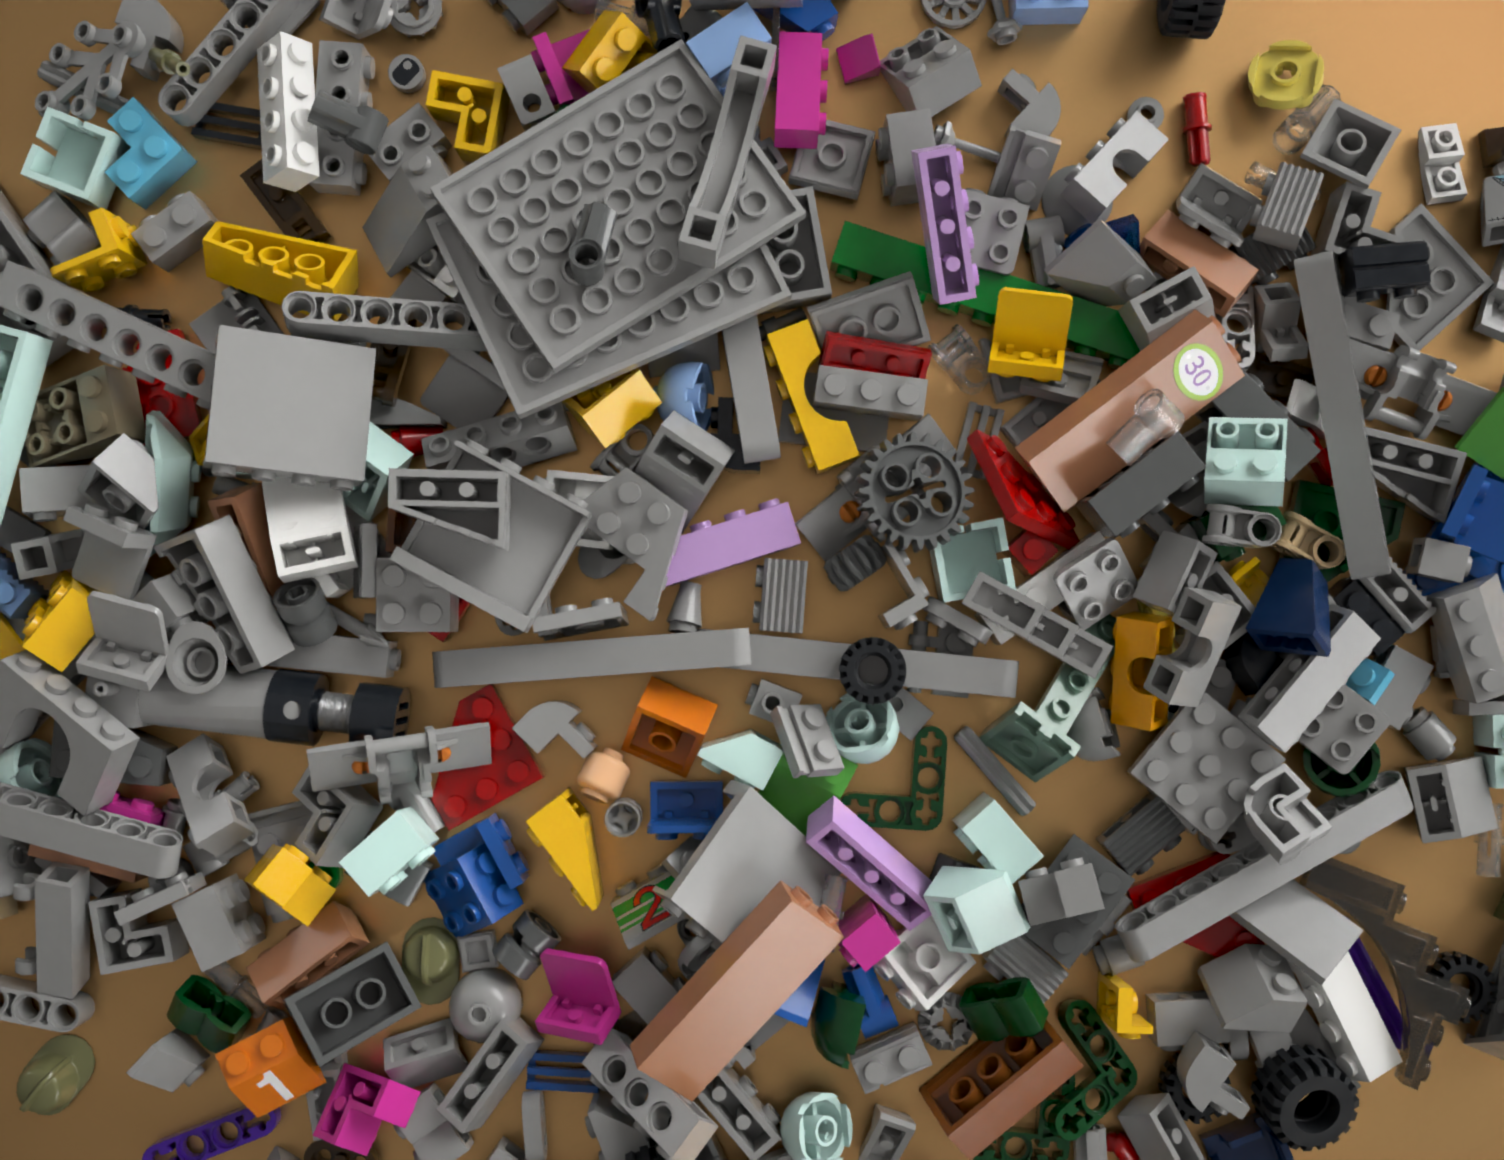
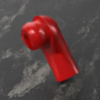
M1113 1131L1106 1134L1107 1151L1114 1152L1119 1160H1139V1156L1126 1134L1122 1132L1117 1134Z

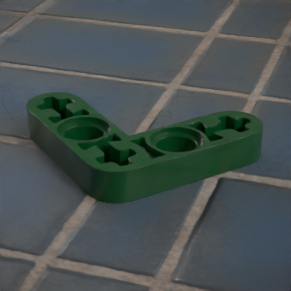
M926 725L914 737L909 795L853 791L842 795L840 801L844 805H850L851 799H857L860 806L870 807L869 799H876L873 806L874 820H867L869 817L868 812L860 811L856 814L869 827L920 831L933 830L940 824L943 816L947 757L946 735L938 727ZM928 732H933L934 737L940 739L939 745H934L932 748V757H939V764L931 761L918 762L920 755L927 758V747L921 744L920 741L921 738H927ZM930 767L935 769L938 779L934 786L925 788L919 784L918 774L922 769ZM917 791L927 795L937 793L936 800L929 797L928 806L931 811L935 812L934 817H928L927 823H922V819L916 815V810H922L924 803L922 797L916 798ZM886 801L896 802L899 806V815L893 821H886L880 816V806Z
M1067 999L1058 1010V1020L1093 1072L1052 1108L1047 1119L1051 1133L1067 1141L1077 1140L1132 1091L1138 1079L1133 1063L1095 1009L1087 1001L1081 999ZM1072 1010H1081L1082 1012L1079 1014L1080 1021L1084 1026L1092 1028L1086 1030L1081 1023L1072 1022L1071 1019L1075 1016ZM1096 1035H1100L1105 1042L1104 1051L1099 1056H1095L1090 1049L1091 1040ZM1109 1061L1114 1068L1123 1070L1120 1074L1123 1080L1121 1083L1114 1081L1117 1074L1112 1066L1105 1065L1104 1063ZM1095 1088L1100 1094V1102L1096 1108L1089 1109L1085 1102L1086 1093L1090 1089ZM1078 1111H1080L1081 1113H1083V1114L1085 1115V1117H1084V1116H1081V1115H1078V1114H1076V1113H1077ZM1063 1115L1072 1117L1069 1120V1125L1071 1126L1069 1130L1061 1128L1065 1123L1062 1118Z
M1075 1074L1058 1088L1061 1096H1067L1075 1089ZM1053 1092L1037 1105L1035 1129L1010 1127L998 1138L999 1153H995L994 1146L990 1144L972 1160H1067L1070 1141L1054 1136L1048 1127V1121L1045 1119L1047 1107L1052 1104H1058L1063 1097L1055 1095ZM1063 1115L1062 1118L1065 1123L1061 1128L1069 1130L1071 1128L1069 1120L1072 1117ZM1012 1137H1019L1025 1142L1024 1150L1018 1155H1011L1005 1150L1006 1142ZM1031 1139H1035L1034 1142L1039 1148H1049L1050 1142H1054L1059 1151H1053L1052 1157H1048L1044 1150L1034 1149L1035 1156H1031L1033 1152Z

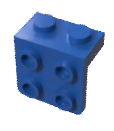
M723 780L651 781V819L647 825V833L655 834V839L657 840L678 839L679 833H693V839L703 840L723 813Z
M496 813L446 839L434 848L436 850L434 855L440 866L485 842L510 890L524 883L530 876L528 873L529 865L521 851H516L510 840L512 834L508 825L502 818L499 819Z
M485 842L455 860L430 871L425 879L428 895L437 904L443 916L444 925L456 938L492 925L524 904L516 887L510 890Z

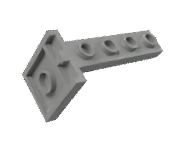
M549 594L532 625L534 633H538L539 637H544V640L547 641L628 626L629 621L625 608L620 602L614 603L613 598L594 600L591 602L592 607L577 609V605L560 606L555 608V614H553Z

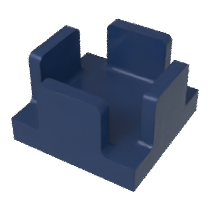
M1257 1112L1244 1117L1243 1120L1238 1119L1198 1135L1208 1160H1294L1289 1146L1286 1143L1283 1144Z

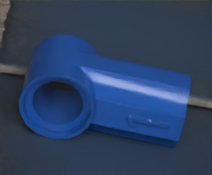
M859 964L854 967L849 965L843 969L842 974L849 993L863 996L866 1003L861 1025L865 1039L899 1026L887 995H884L873 966L866 972Z

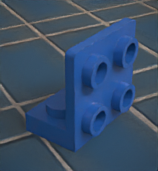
M1473 465L1438 538L1450 543L1471 547L1470 551L1504 564V483L1486 477L1489 470Z

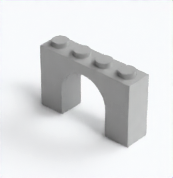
M28 650L1 659L0 747L3 749L31 736L40 712H46L61 726L70 748L69 765L57 794L84 817L111 803L140 737L54 667Z

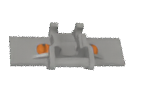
M1350 338L1360 398L1367 400L1363 406L1364 419L1372 421L1377 419L1412 432L1415 438L1421 440L1428 437L1434 426L1464 435L1497 394V392L1447 374V372L1453 374L1457 369L1456 364L1450 361L1432 357L1405 345H1400L1392 353ZM1399 396L1417 403L1419 406L1414 413L1416 417L1414 418L1386 408L1383 404L1388 397L1397 399Z
M930 414L925 415L902 435L906 441L907 436L911 432H915L919 442L928 433L930 434L931 445L943 439L944 445L942 450L945 453L954 448ZM873 445L838 474L836 478L839 484L835 487L836 490L795 523L825 562L868 528L873 535L877 527L875 522L864 525L863 522L870 514L868 511L857 510L865 502V499L854 496V493L864 487V485L855 481L859 474L866 473L860 467L861 463L865 460H871L868 453L874 448L880 450L879 445ZM920 463L919 466L922 474L926 477L931 476L932 471L930 467L925 463ZM886 472L887 482L891 486L898 487L897 477L891 472ZM911 488L908 489L912 494H918V496L924 493L922 488L915 491ZM897 508V515L901 520L909 515L905 508ZM883 532L875 538L881 543L886 539V533Z
M489 722L441 729L426 726L423 733L373 740L372 735H366L364 740L306 749L312 792L377 782L380 805L392 803V785L416 782L422 798L433 797L431 773L492 764Z

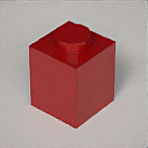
M1023 529L1008 543L1009 550L1002 553L1007 558L1010 557L1011 563L1026 577L1032 576L1059 550L1049 540Z

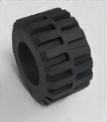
M1157 0V22L1162 36L1208 39L1220 21L1226 0Z
M1298 1044L1290 1045L1287 1051L1283 1048L1277 1050V1055L1272 1059L1270 1056L1263 1061L1266 1065L1263 1068H1258L1255 1073L1258 1079L1252 1081L1251 1090L1254 1094L1251 1095V1099L1256 1107L1255 1110L1283 1144L1286 1143L1290 1148L1297 1150L1300 1147L1303 1151H1311L1313 1147H1317L1320 1150L1326 1148L1327 1143L1332 1142L1334 1144L1340 1140L1338 1136L1343 1132L1346 1134L1351 1128L1349 1126L1350 1121H1355L1358 1114L1354 1110L1359 1107V1098L1356 1096L1358 1091L1351 1082L1352 1080L1324 1051L1319 1048L1316 1050L1312 1045L1305 1044L1303 1048ZM1309 1093V1095L1306 1098L1300 1101L1305 1095Z

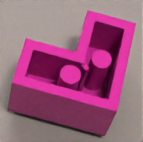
M344 1063L313 1136L367 1156L377 1136L382 1120L406 1128L420 1091Z

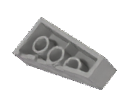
M230 514L153 546L160 558L167 556L176 570L171 574L179 586L186 583L195 596L196 602L193 606L200 617L203 616L215 625L216 628L214 630L219 635L227 656L240 674L262 668L295 650L290 640V635L274 607L273 599L267 592L257 572V566L251 559L241 539V533L234 524Z

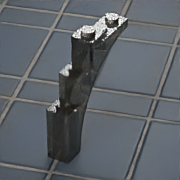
M1330 858L1303 873L1299 884L1330 899L1350 914L1371 937L1385 959L1397 989L1402 1017L1401 1050L1399 1055L1403 1062L1396 1066L1394 1076L1402 1084L1418 1090L1420 1082H1425L1430 1074L1431 1061L1428 1059L1433 1046L1437 1047L1442 1040L1444 1027L1441 1025L1442 1020L1458 1025L1460 1018L1467 1016L1471 1007V997L1468 996L1470 989L1460 983L1426 971L1427 966H1432L1438 956L1439 945L1436 944L1438 937L1394 920L1395 914H1400L1406 904L1407 894L1403 893L1405 885Z

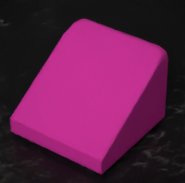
M872 33L836 48L845 84L879 76L881 64Z

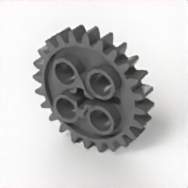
M911 432L907 436L906 441L899 433L892 438V443L887 439L883 440L879 444L880 450L874 448L868 453L871 460H865L861 463L860 467L866 473L859 474L855 481L864 485V487L858 489L854 496L864 498L865 502L857 510L869 512L870 515L863 523L867 525L875 522L877 527L873 533L874 537L883 532L887 534L885 545L888 546L897 539L899 540V551L907 549L910 543L914 553L921 551L924 544L931 551L937 547V541L942 545L951 541L949 534L953 536L959 534L962 530L958 524H964L969 521L970 518L963 511L974 507V503L965 499V497L975 492V489L965 486L964 482L971 478L972 474H961L959 469L966 463L965 460L954 462L952 457L956 449H950L945 453L942 450L944 445L943 439L931 445V438L928 433L919 442L915 432ZM920 463H925L930 467L932 471L930 478L922 474L919 466ZM886 472H891L897 477L898 487L891 486L887 482ZM937 482L944 484V487L929 489L920 496L912 494L894 502L887 503L885 501V497L901 495L910 488L915 491ZM932 497L941 501L943 505L942 513L937 512L932 507ZM898 507H903L908 511L910 515L908 523L898 517Z

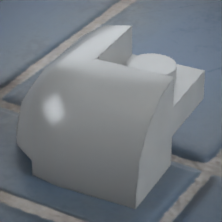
M1285 763L1257 779L1249 787L1244 800V821L1247 827L1280 865L1287 864L1296 859L1303 849L1327 835L1333 827L1307 799L1311 790Z

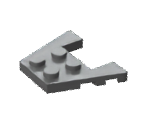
M626 467L584 499L588 503L586 510L592 514V518L584 532L589 528L644 568L645 571L623 602L647 620L654 621L659 610L657 607L662 590H665L668 580L667 574L673 555L675 556L688 510L636 472Z

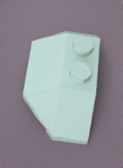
M152 410L146 414L145 447L149 455L154 458L159 508L145 530L157 535L154 543L155 546L176 537L192 522V517L198 518L200 498L199 496H194V482H200L202 466L197 465L191 444L160 411ZM154 548L151 551L150 557L156 553Z

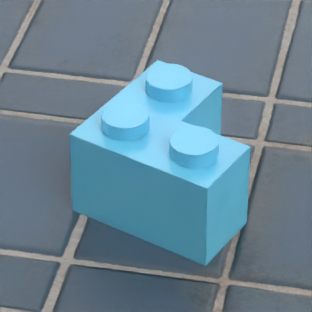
M134 97L107 120L131 148L113 163L105 173L129 199L145 210L197 163L194 157L152 112Z

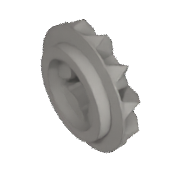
M392 0L390 8L393 9V16L390 23L396 31L398 30L408 37L411 35L424 37L426 32L436 29L437 22L440 17H443L442 0H414L418 6H424L419 10L418 20L413 17L411 12L406 13V11L411 9V0Z
M946 992L927 1011H919L918 1027L926 1043H929L939 1051H955L956 1048L967 1045L974 1033L959 1008L962 996L953 992ZM943 1008H946L947 1013H949L952 1019H958L957 1022L952 1024V1035H949L943 1026H937L938 1022L943 1021Z

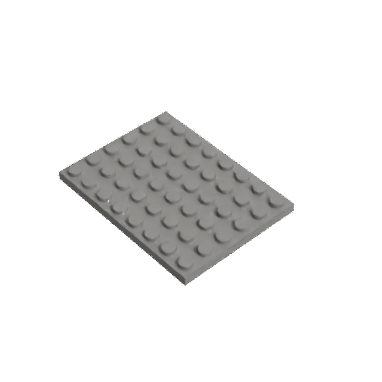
M682 39L430 187L433 197L554 374L806 217L805 209L753 139L715 269L678 259V240L689 204L694 196L705 166L724 98ZM593 202L607 204L609 208L617 212V218L605 260V274L597 284L584 286L577 283L572 277L569 248L575 241L584 204H591ZM585 258L579 261L578 263L582 265H591L595 262V260L591 258Z
M443 212L426 219L429 230L519 420L790 301L792 297L765 243L554 374L446 214Z

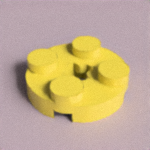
M1283 40L1269 45L1268 51L1264 52L1260 57L1258 53L1253 58L1248 70V86L1255 104L1259 107L1278 110L1309 106L1312 103L1313 97L1319 92L1324 79V61L1319 54L1318 57L1312 51L1311 45L1298 40ZM1284 70H1290L1293 77L1290 79H1280L1277 76L1282 75Z

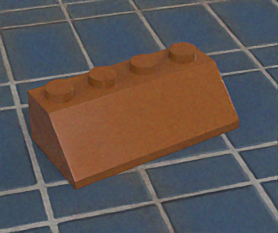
M1046 1019L1043 1030L1032 1037L1009 1035L1004 1040L998 1042L978 1040L920 1088L919 1092L947 1137L969 1160H972L1083 1068L1084 1065Z

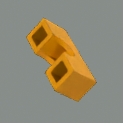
M1136 611L1117 616L1113 627L1115 653L1110 667L1113 676L1112 693L1108 701V707L1111 711L1110 723L1146 731H1152L1166 725L1168 704L1143 688L1147 678L1144 672V663L1146 658L1155 659L1157 654H1172L1174 622L1171 620L1173 617Z

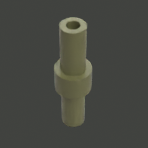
M156 47L149 50V59L156 63L157 67L165 73L177 74L182 77L190 73L189 64L183 61L177 53L169 49L161 50Z

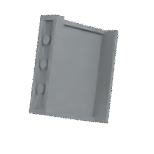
M219 324L216 334V354L203 468L212 469L211 474L223 477H235L236 472L251 473L252 479L265 482H274L276 477L292 478L291 483L299 486H315V481L330 483L331 489L340 491H353L354 486L359 487L365 478L376 348Z
M469 439L467 444L456 440L454 445L457 449L445 470L506 471L511 476L509 552L417 519L401 548L396 546L390 560L513 627L528 633L592 518V514L586 510L588 503L570 493L564 498L552 492L555 485L535 475L533 480L519 474L522 467L502 457L500 462L487 456L489 450Z
M730 780L723 790L731 799L730 803L669 889L666 891L656 885L652 889L663 899L660 904L663 909L676 918H679L681 915L688 920L685 927L698 937L704 939L705 936H708L712 939L713 942L710 944V947L714 951L722 945L780 880L792 889L795 886L801 887L809 894L813 903L819 907L841 874L837 868L807 844L806 836L749 785Z

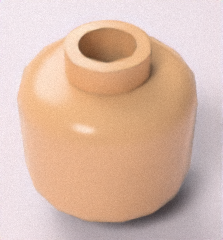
M604 748L602 753L591 752L586 757L577 777V783L582 788L580 793L602 804H607L609 800L618 799L630 776L629 767L622 762L624 755L610 748Z

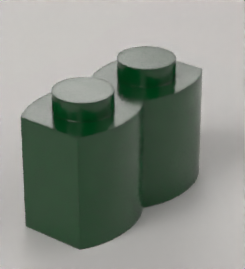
M191 975L175 992L167 1012L169 1021L177 1029L190 1035H196L200 1043L213 1053H218L238 1043L252 1016L249 1009L242 1002L233 997L222 995L216 985L198 975Z
M1014 977L999 983L984 982L966 988L959 1004V1008L978 1040L998 1042L1004 1040L1009 1035L1015 1037L1035 1036L1043 1030L1049 1013L1030 979L1026 977Z

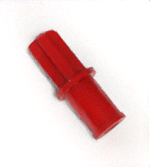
M1194 92L1183 97L1186 120L1183 134L1187 135L1189 164L1193 167H1198L1200 163L1208 165L1211 161L1209 132L1212 130V125L1208 123L1207 94L1205 92Z

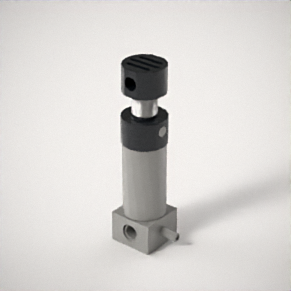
M227 664L223 680L211 691L202 694H189L176 688L168 678L166 669L150 692L87 676L85 691L90 698L95 700L127 728L158 725L263 738L272 742L312 747L318 744L323 731L349 734V742L364 740L366 735H372L373 740L407 735L411 707L408 687L364 682L359 684L355 695L330 693L328 678L324 674L263 668L240 674L236 667L231 664Z

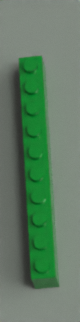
M848 221L844 222L830 265V270L836 272V277L849 282H855L856 279L869 282V285L911 271L921 304L926 301L938 305L937 310L949 315L956 316L960 312L972 316V322L991 327L992 323L995 324L999 291L1004 287L1067 294L1012 275L1005 276L977 269L979 275V285L975 286L977 298L940 305L932 296L927 255L924 246ZM1070 295L1073 298V306L1066 348L1074 350L1075 353L1102 358L1108 361V367L1115 370L1140 352L1118 310Z

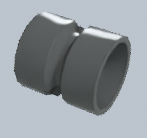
M315 578L285 583L275 592L273 603L279 615L284 619L285 627L292 641L297 646L311 647L321 644L336 632L338 627L337 619L326 601L320 583Z
M529 909L525 910L512 925L514 932L505 933L492 949L496 959L508 971L523 980H528L541 965V953L547 948L554 949L561 941V936L556 929L539 914Z

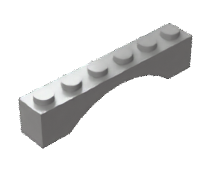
M740 35L710 150L698 186L689 204L678 240L679 260L712 269L716 267L773 75L777 45Z

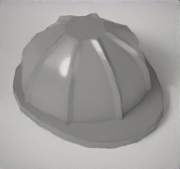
M191 621L181 625L174 632L169 643L165 667L168 678L176 688L189 694H202L211 691L223 680L229 659H227L225 648L213 627L204 622Z

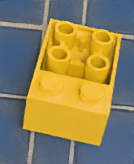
M604 10L562 69L585 91L591 93L657 54V51L653 48L651 40L623 12Z
M63 570L55 578L50 586L52 587L48 594L50 596L47 600L40 597L27 613L28 618L24 622L26 626L22 630V633L25 634L22 647L60 672L66 669L95 634L87 597L92 591L98 590L75 580L72 577V570L70 572Z
M569 787L525 821L529 826L526 832L537 847L543 845L551 855L548 861L554 871L560 877L566 875L574 887L571 888V892L577 902L582 907L588 905L593 912L600 904L604 892L592 817L571 787Z

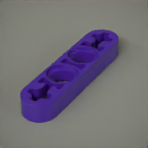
M242 1106L159 1139L144 1152L142 1160H155L154 1156L158 1153L164 1155L172 1152L175 1148L177 1154L168 1160L209 1159L271 1133L281 1120V1109L279 1107L268 1113L270 1119L266 1122V1125L264 1121H258L248 1128L247 1121L252 1120L255 1115L246 1106ZM231 1122L236 1126L238 1130L236 1139L227 1140L221 1135L220 1127L222 1123ZM192 1135L200 1137L204 1143L203 1152H191L187 1147V1138Z

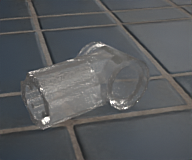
M1322 84L1309 106L1296 108L1275 130L1272 139L1275 148L1282 154L1287 155L1295 154L1301 150L1311 139L1334 98L1341 101L1340 93L1331 85ZM1290 128L1296 130L1300 138L1294 136L1290 132Z
M1152 389L1143 394L1134 406L1135 414L1106 442L1129 466L1158 438L1163 439L1174 435L1184 423L1185 416L1183 412L1159 389Z

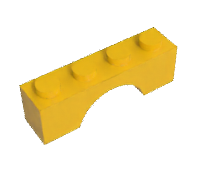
M808 319L767 334L766 342L768 345L762 347L769 367L776 365L781 378L775 380L782 401L789 399L793 413L788 414L795 435L801 433L806 446L801 448V452L807 467H814L816 473L820 474L858 459L860 455L847 421H835L821 416L812 408L806 398L804 390L805 376L809 369L819 360L821 354Z

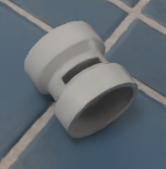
M629 797L615 800L605 814L607 830L617 837L633 835L643 820L641 805Z

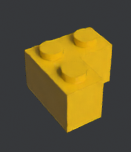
M432 70L425 106L435 120L458 124L454 148L461 160L474 162L501 146L510 103V97L504 83Z
M638 368L562 401L579 425L604 448L622 440L630 428L639 421L649 418L655 408L662 403Z
M287 843L283 847L272 844L245 877L244 881L308 927L336 891L335 888L329 885L332 877L316 865L313 868L306 865L305 863L309 857L295 846H290Z

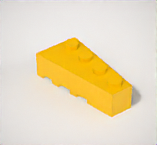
M219 221L214 223L202 239L206 277L282 305L283 299L294 291L354 295L359 287L357 250ZM302 310V311H297V312H300V313L305 314V315H309V314H310L308 311H304V310ZM342 313L334 315L331 319L338 321Z

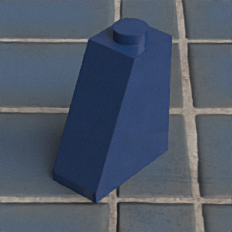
M1279 558L1245 628L1261 650L1329 657L1331 639L1328 582L1313 560L1306 558Z

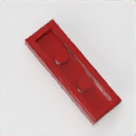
M826 331L818 366L824 365L925 379L932 352L928 348Z

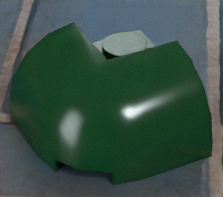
M835 981L832 982L831 988L820 986L815 1012L811 1013V1035L817 1051L827 1061L841 1068L849 1069L850 1062L848 1061L847 1054H855L866 1003L863 996L849 993L846 984Z

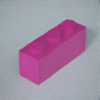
M779 31L774 147L817 149L818 135H825L826 113L820 112V103H826L828 80H821V71L828 70L829 48H822V33Z
M867 894L838 917L839 921L836 924L844 936L843 940L838 944L840 946L839 951L852 967L859 964L866 972L901 943L890 919Z

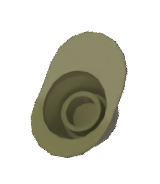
M435 917L421 919L413 924L405 934L402 946V970L420 1003L428 1005L442 1003L450 998L453 988L459 980L460 953L458 941L452 932L446 928L443 919Z
M63 1034L50 1039L40 1048L25 1066L17 1082L16 1094L19 1102L22 1104L20 1107L22 1112L29 1110L41 1115H53L60 1113L72 1102L94 1072L95 1057L92 1048L86 1040L76 1035Z

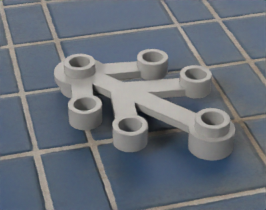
M88 21L78 23L74 30V38L87 47L94 46L96 43L106 44L107 46L99 53L73 51L62 43H57L51 48L49 59L55 65L65 69L70 66L82 68L56 91H42L37 95L35 108L38 110L39 115L43 117L48 106L66 114H69L71 111L74 116L83 121L92 119L96 113V100L99 93L109 99H114L120 94L122 89L121 80L128 58H135L140 55L146 44V37L141 28L132 21H123L112 30L97 28ZM111 63L109 73H105L107 65ZM86 85L83 95L76 96L70 105L68 99Z

